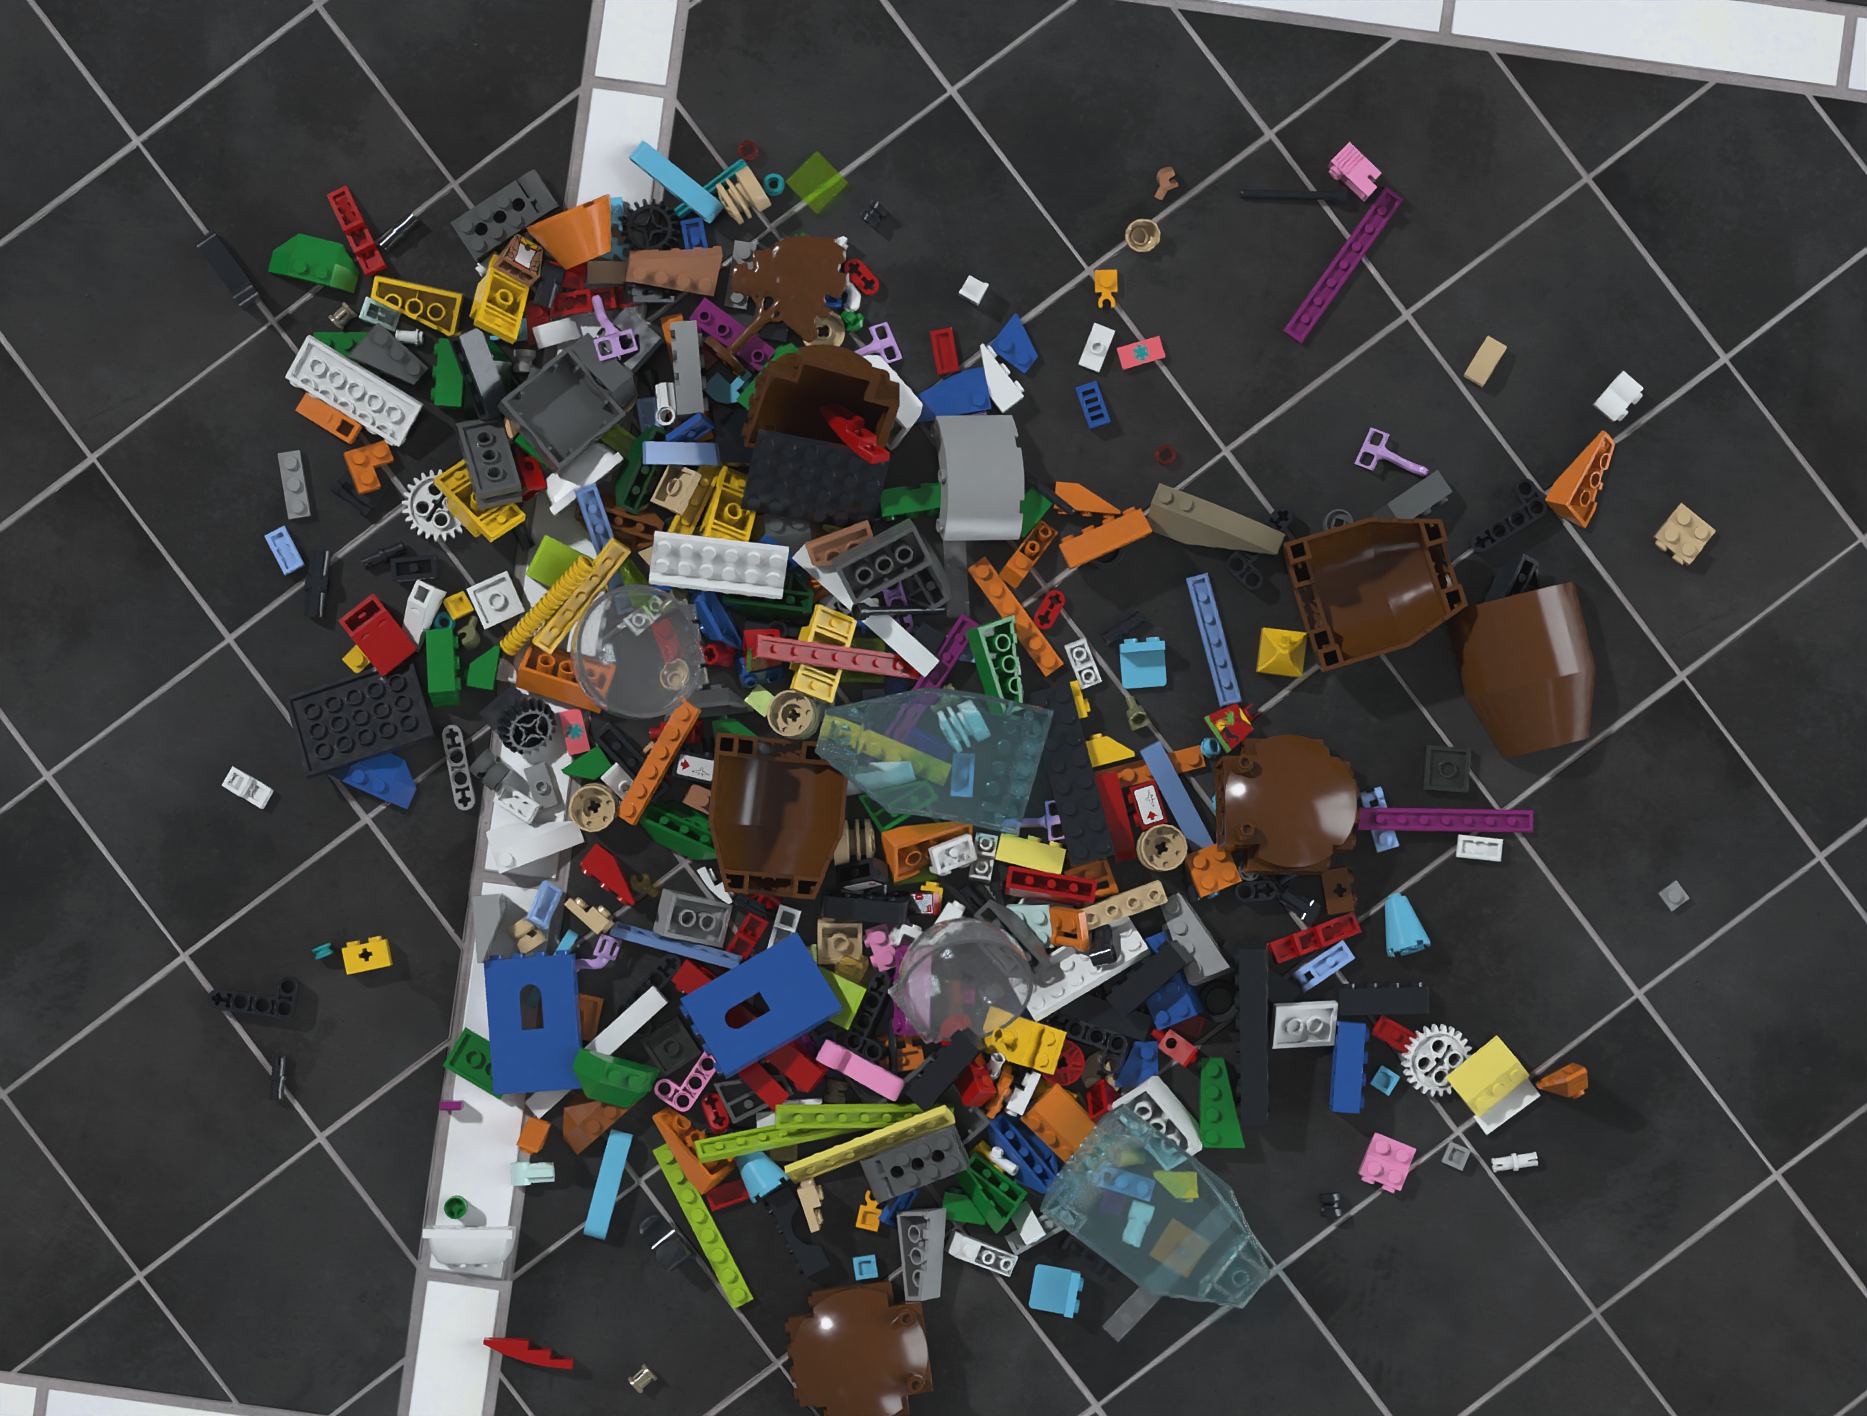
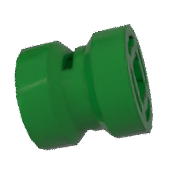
M459 1195L452 1196L444 1204L445 1214L451 1219L461 1218L468 1210L467 1200Z

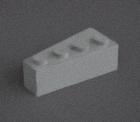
M697 320L670 322L678 420H688L699 412L704 414V411H708V399L703 398L702 392L707 387L706 376H701V368H705L704 354L699 355V347L703 346L702 333L697 332Z
M1180 893L1168 897L1166 903L1160 905L1173 941L1177 940L1193 959L1184 968L1190 985L1196 987L1235 971L1185 896Z
M915 1208L897 1212L905 1301H923L940 1297L947 1208Z

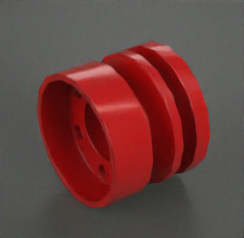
M1065 1038L1059 1059L1062 1056L1065 1057L1066 1066L1062 1065L1060 1068L1056 1066L1054 1075L1040 1071L1043 1078L1054 1085L1058 1083L1060 1086L1069 1085L1082 1075L1085 1066L1084 1055L1079 1046L1072 1040Z

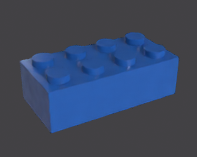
M1169 929L1144 939V942L1152 956L1159 952L1157 950L1158 946L1166 940L1171 942L1173 939ZM1145 958L1131 965V969L1136 968L1138 970L1143 966L1141 961ZM1184 969L1146 1001L1158 1031L1205 1011L1196 988L1188 983Z
M1336 1021L1329 1109L1332 1112L1359 1114L1360 1109L1364 1108V1095L1361 1094V1086L1366 1084V1073L1363 1072V1064H1367L1368 1051L1364 1049V1044L1369 1041V1028L1363 1022Z

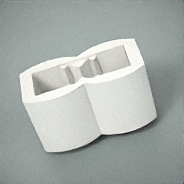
M1622 371L1596 400L1593 406L1612 423L1616 420L1620 422L1627 415L1628 411L1626 408L1630 403L1635 405L1643 396L1640 393L1643 387L1626 372Z

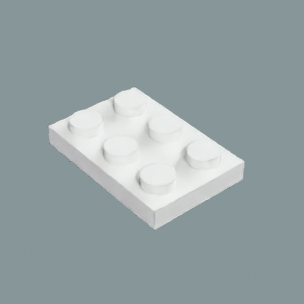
M1334 1000L1273 1004L1269 1046L1272 1049L1334 1045L1338 1003Z

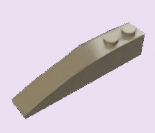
M1161 483L1157 487L1147 518L1152 532L1186 545H1200L1210 548L1217 547L1228 550L1278 555L1285 538L1284 533Z

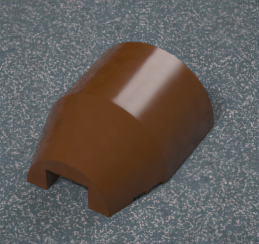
M1369 517L1284 543V555L1294 597L1309 644L1322 672L1409 647L1468 605L1462 584L1457 582L1446 546L1448 539L1442 519Z
M1574 581L1465 607L1446 620L1465 700L1476 714L1477 719L1485 728L1489 738L1503 759L1589 738L1596 667Z
M716 732L708 824L725 892L815 900L826 875L827 868L843 835L851 744L797 741Z

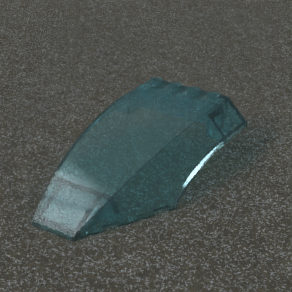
M925 687L826 709L815 753L828 761L833 768L844 774L849 781L867 793L871 799L878 802L890 814L899 813L939 818L1018 836L1054 710L979 693Z
M1124 1104L1119 1105L1102 1116L1049 1184L1040 1207L1041 1212L1090 1247L1151 1295L1158 1294L1170 1296V1298H1185L1190 1301L1217 1303V1305H1230L1243 1309L1271 1274L1257 1246L1249 1224L1243 1215L1244 1213L1236 1200L1233 1189Z

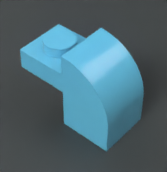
M745 369L746 373L742 378L737 377L729 384L717 372L706 383L707 389L704 391L717 403L737 404L739 402L736 399L740 396L738 392L740 390L744 391L752 382L750 379L753 376Z

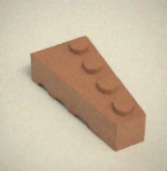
M713 246V248L693 247V249L684 250L673 248L665 251H659V249L629 251L625 270L626 281L714 296L723 256L721 246Z

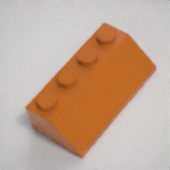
M1135 507L1123 511L1124 516L1115 519L1114 516L1102 521L1103 525L1095 528L1092 525L1081 530L1082 535L1074 537L1071 534L1061 539L1062 544H1059V548L1069 570L1150 535L1152 529L1141 508L1138 510Z
M531 639L520 665L515 687L600 714L616 666L580 654L567 652V650L557 647L550 655L534 645Z
M1058 1083L1031 1101L1020 1117L1082 1180L1096 1171L1119 1146V1143L1105 1129L1090 1120L1089 1114Z

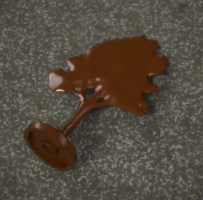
M810 235L785 237L782 241L776 242L773 249L767 248L765 250L753 251L751 255L753 261L752 270L748 269L746 262L734 266L731 276V288L735 293L752 297L758 308L756 317L727 348L711 336H707L702 342L711 354L735 376L742 378L746 370L734 356L768 322L776 323L783 320L788 327L808 343L812 342L814 337H817L819 328L815 327L816 315L821 319L832 316V309L825 307L826 295L837 299L841 297L849 284L850 273L839 272L841 264L846 261V249L837 244L836 237L822 238L811 237ZM769 296L773 298L774 302L765 311L763 301L765 297ZM776 312L780 313L779 316L774 317Z

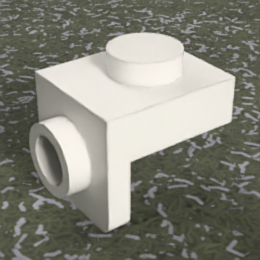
M899 924L890 933V946H899L902 937L916 943H922L927 934L922 932V928L917 925L909 924L907 926Z

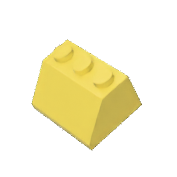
M1007 830L1006 834L1001 833L995 859L1044 872L1061 874L1066 849L1062 848L1063 844L1050 841L1049 845L1040 843L1041 838L1028 835V839L1020 838V833Z
M1496 1035L1445 1078L1467 1107L1479 1118L1530 1075Z

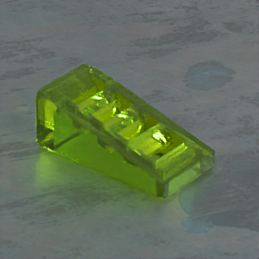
M627 557L618 568V571L632 603L637 608L646 603L655 591L633 561Z

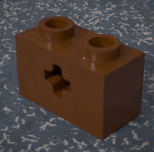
M1346 866L1327 869L1326 873L1320 875L1326 914L1332 915L1355 911L1354 906L1358 904L1356 893L1351 892L1350 884L1354 883L1352 871H1348ZM1337 884L1345 889V891L1341 892L1340 897L1337 893L1333 892V889L1337 888Z

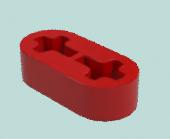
M858 259L848 260L844 266L845 273L850 271V264L854 266L858 264V271L862 274L860 277L856 273L849 274V279L865 295L870 296L877 293L879 281L871 271ZM865 277L869 282L873 280L875 282L873 284L874 290H865V283L861 279Z
M1050 591L1036 612L1034 623L1039 629L1045 630L1050 628L1065 603V597L1060 591ZM1057 594L1060 596L1059 601H1061V604H1055L1051 610L1048 608L1051 604L1049 597H1054ZM1048 610L1051 612L1048 616L1050 623H1045L1042 626L1039 624L1038 616H1043Z
M710 1092L705 1094L702 1098V1110L712 1132L723 1134L729 1128V1116L725 1106L717 1093ZM712 1100L715 1103V1110L708 1104V1101ZM716 1116H718L719 1120L723 1122L722 1126H719V1124L716 1123Z

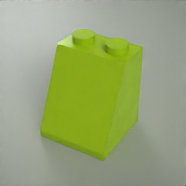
M545 535L525 575L552 588V585L556 584V581L565 574L566 570H569V567L578 560L579 556H586L592 562L595 559Z
M818 966L842 1006L843 1011L828 1021L848 1030L867 987Z

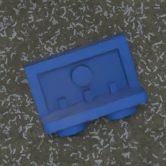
M735 654L741 688H751L759 684L775 683L785 679L782 664L746 672L743 654Z

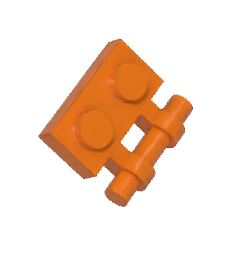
M888 1033L875 1037L888 1046ZM897 1035V1042L905 1041L906 1048L897 1049L898 1072L915 1069L924 1061L922 1045L913 1046L912 1040L920 1039V1035ZM889 1054L885 1060L879 1061L880 1067L889 1071Z
M1005 1062L1001 1068L999 1078L994 1083L996 1094L986 1102L985 1109L988 1110L986 1115L991 1119H994L996 1114L1000 1112L1004 1097L1009 1094L1010 1085L1014 1078V1075L1011 1074L1012 1065Z

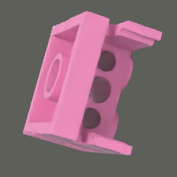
M1350 142L1327 166L1330 169L1328 171L1329 174L1337 181L1341 179L1363 202L1377 188L1374 182L1378 179L1381 172Z

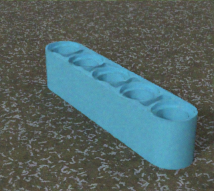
M642 140L628 157L635 165L709 224L724 208V205L645 141Z
M614 1129L610 1131L583 1235L602 1240L606 1238L633 1134Z

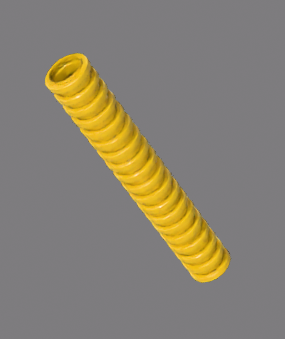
M582 555L579 556L578 560L569 567V570H566L565 574L556 581V584H553L552 588L543 595V598H540L534 607L530 609V612H527L521 621L509 631L508 635L500 641V646L506 654L514 656L525 645V642L538 631V628L542 627L543 623L551 617V614H554L556 609L564 603V600H567L573 594L577 586H580L586 580V577L595 570V566L589 558Z

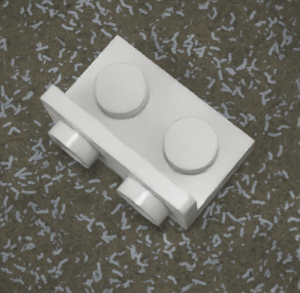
M964 834L928 848L933 865L929 867L930 872L939 876L950 874L951 870L957 867H968L971 865L970 862L978 860L970 834Z

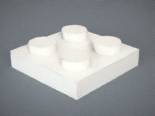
M508 571L466 589L485 630L526 612Z

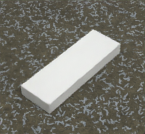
M1527 1078L1479 1118L1476 1115L1473 1117L1487 1135L1541 1095Z

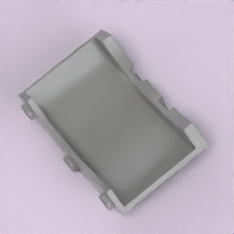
M1012 415L936 416L934 425H931L930 434L935 441L940 465L938 480L941 483L940 515L936 520V530L940 532L943 541L1019 540L1023 521V513H1019L1020 500H1024V467L1022 450L1016 446L1015 438H1018V432Z

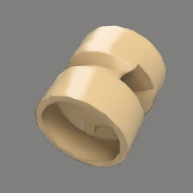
M527 916L506 929L512 940L518 941L516 946L520 952L525 954L547 940L541 930H536L535 925L525 920Z

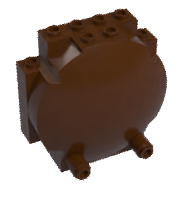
M825 344L800 347L796 353H786L775 361L769 360L767 368L763 367L761 375H757L754 388H756L755 393H751L748 401L749 411L747 418L750 419L748 424L744 423L741 436L744 437V446L754 448L758 429L847 445L831 428L820 412L821 406L838 403L865 419L864 428L877 435V445L885 448L900 406V384L890 380L888 371L872 367V363L866 358L849 349Z
M1278 735L1266 739L1244 738L1240 742L1239 756H1223L1214 764L1217 852H1243L1244 874L1323 875L1330 868V855L1332 853H1349L1355 847L1356 835L1352 834V827L1360 820V808H1357L1360 789L1359 786H1356V779H1353L1354 771L1353 768H1350V761H1341L1339 757L1330 756L1329 748L1323 745V739H1310L1299 735Z
M891 1279L812 1290V1296H808L809 1308L810 1310L813 1309V1313L792 1315L788 1317L789 1322H785L786 1335L791 1336V1344H788L787 1347L788 1359L793 1360L794 1365L790 1369L791 1381L796 1382V1387H798L794 1388L795 1402L800 1401V1407L811 1405L823 1407L824 1416L910 1415L907 1395L933 1392L922 1302L894 1301Z

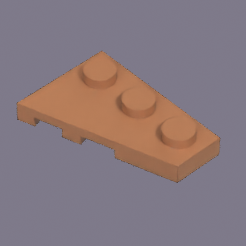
M866 520L806 542L805 546L813 566L833 565L831 562L832 558L874 536L869 522Z

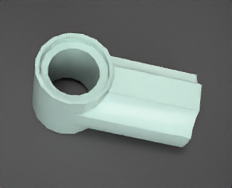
M554 1162L510 1163L511 1186L555 1181Z

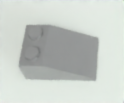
M663 888L653 932L665 937L723 948L733 905Z
M503 893L472 896L477 963H483V961L487 960L504 918V912L508 911L507 898H503Z

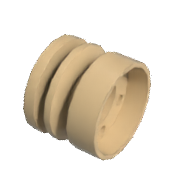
M748 166L735 172L737 184L734 185L729 178L725 179L729 189L725 190L720 182L715 185L721 203L728 214L739 225L744 223L740 215L742 211L750 219L752 216L749 207L753 206L760 213L771 206L767 195Z
M786 690L780 692L772 698L768 705L767 718L769 725L775 732L790 740L801 741L807 739L816 732L820 725L821 715L817 704L811 698L797 691ZM796 713L800 714L796 721L791 719Z
M600 782L588 783L578 789L571 797L569 804L570 817L573 823L581 830L588 832L600 831L610 825L617 817L615 813L619 807V798L607 784ZM593 800L601 805L598 811L590 807L593 804Z
M870 818L865 819V829H860L859 819L855 820L854 829H849L848 821L844 820L843 835L834 852L835 866L850 863L851 856H856L857 861L862 860L861 855H866L867 859L874 858L875 834Z
M1161 824L1142 832L1137 840L1136 852L1139 861L1144 867L1151 871L1163 872L1175 869L1183 862L1188 846L1185 836L1179 829L1172 825ZM1162 843L1165 852L1158 854V849L1155 846Z

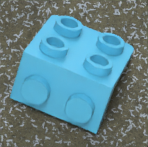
M1159 637L1146 638V642L1137 643L1136 638L1124 639V644H1119L1122 686L1125 689L1164 686L1167 683L1164 653L1165 641H1160Z
M1043 1264L1036 1265L1029 1306L1033 1309L1060 1313L1064 1317L1073 1318V1313H1078L1080 1300L1076 1299L1077 1291H1082L1084 1278L1080 1277V1271Z

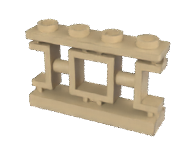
M1156 880L1077 910L1085 911L1087 929L1089 931L1164 904L1168 900L1162 883Z

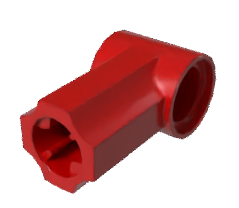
M720 643L709 644L706 648L702 649L701 657L706 664L732 667L736 648Z

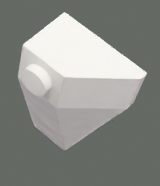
M573 821L505 824L486 832L490 849L500 874L585 842L580 828Z

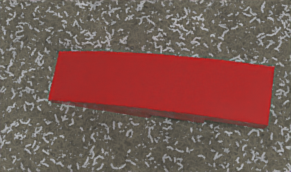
M347 185L327 194L329 202L366 277L386 269L385 262Z
M610 286L559 293L556 295L553 307L549 309L550 318L595 313L592 297L596 295L601 297L604 311L642 305H624L623 286Z
M838 403L820 407L821 414L831 428L856 454L870 464L889 461L890 452L877 445V435L864 428L865 419Z
M1117 771L1096 776V783L1116 854V863L1138 858Z
M760 895L757 901L766 905L767 909L771 908L777 911L783 899L778 896ZM749 912L727 947L726 952L741 955L743 957L742 963H744L769 922L764 920L763 916L760 918ZM716 965V968L724 973L731 970L730 968Z
M1353 911L1270 942L1268 947L1274 964H1279L1351 937L1362 931Z
M759 1061L737 1073L773 1111H775L776 1105H781L790 1096Z
M485 1337L483 1340L484 1345L524 1362L572 1369L574 1366V1358L552 1357V1348L530 1347V1338Z

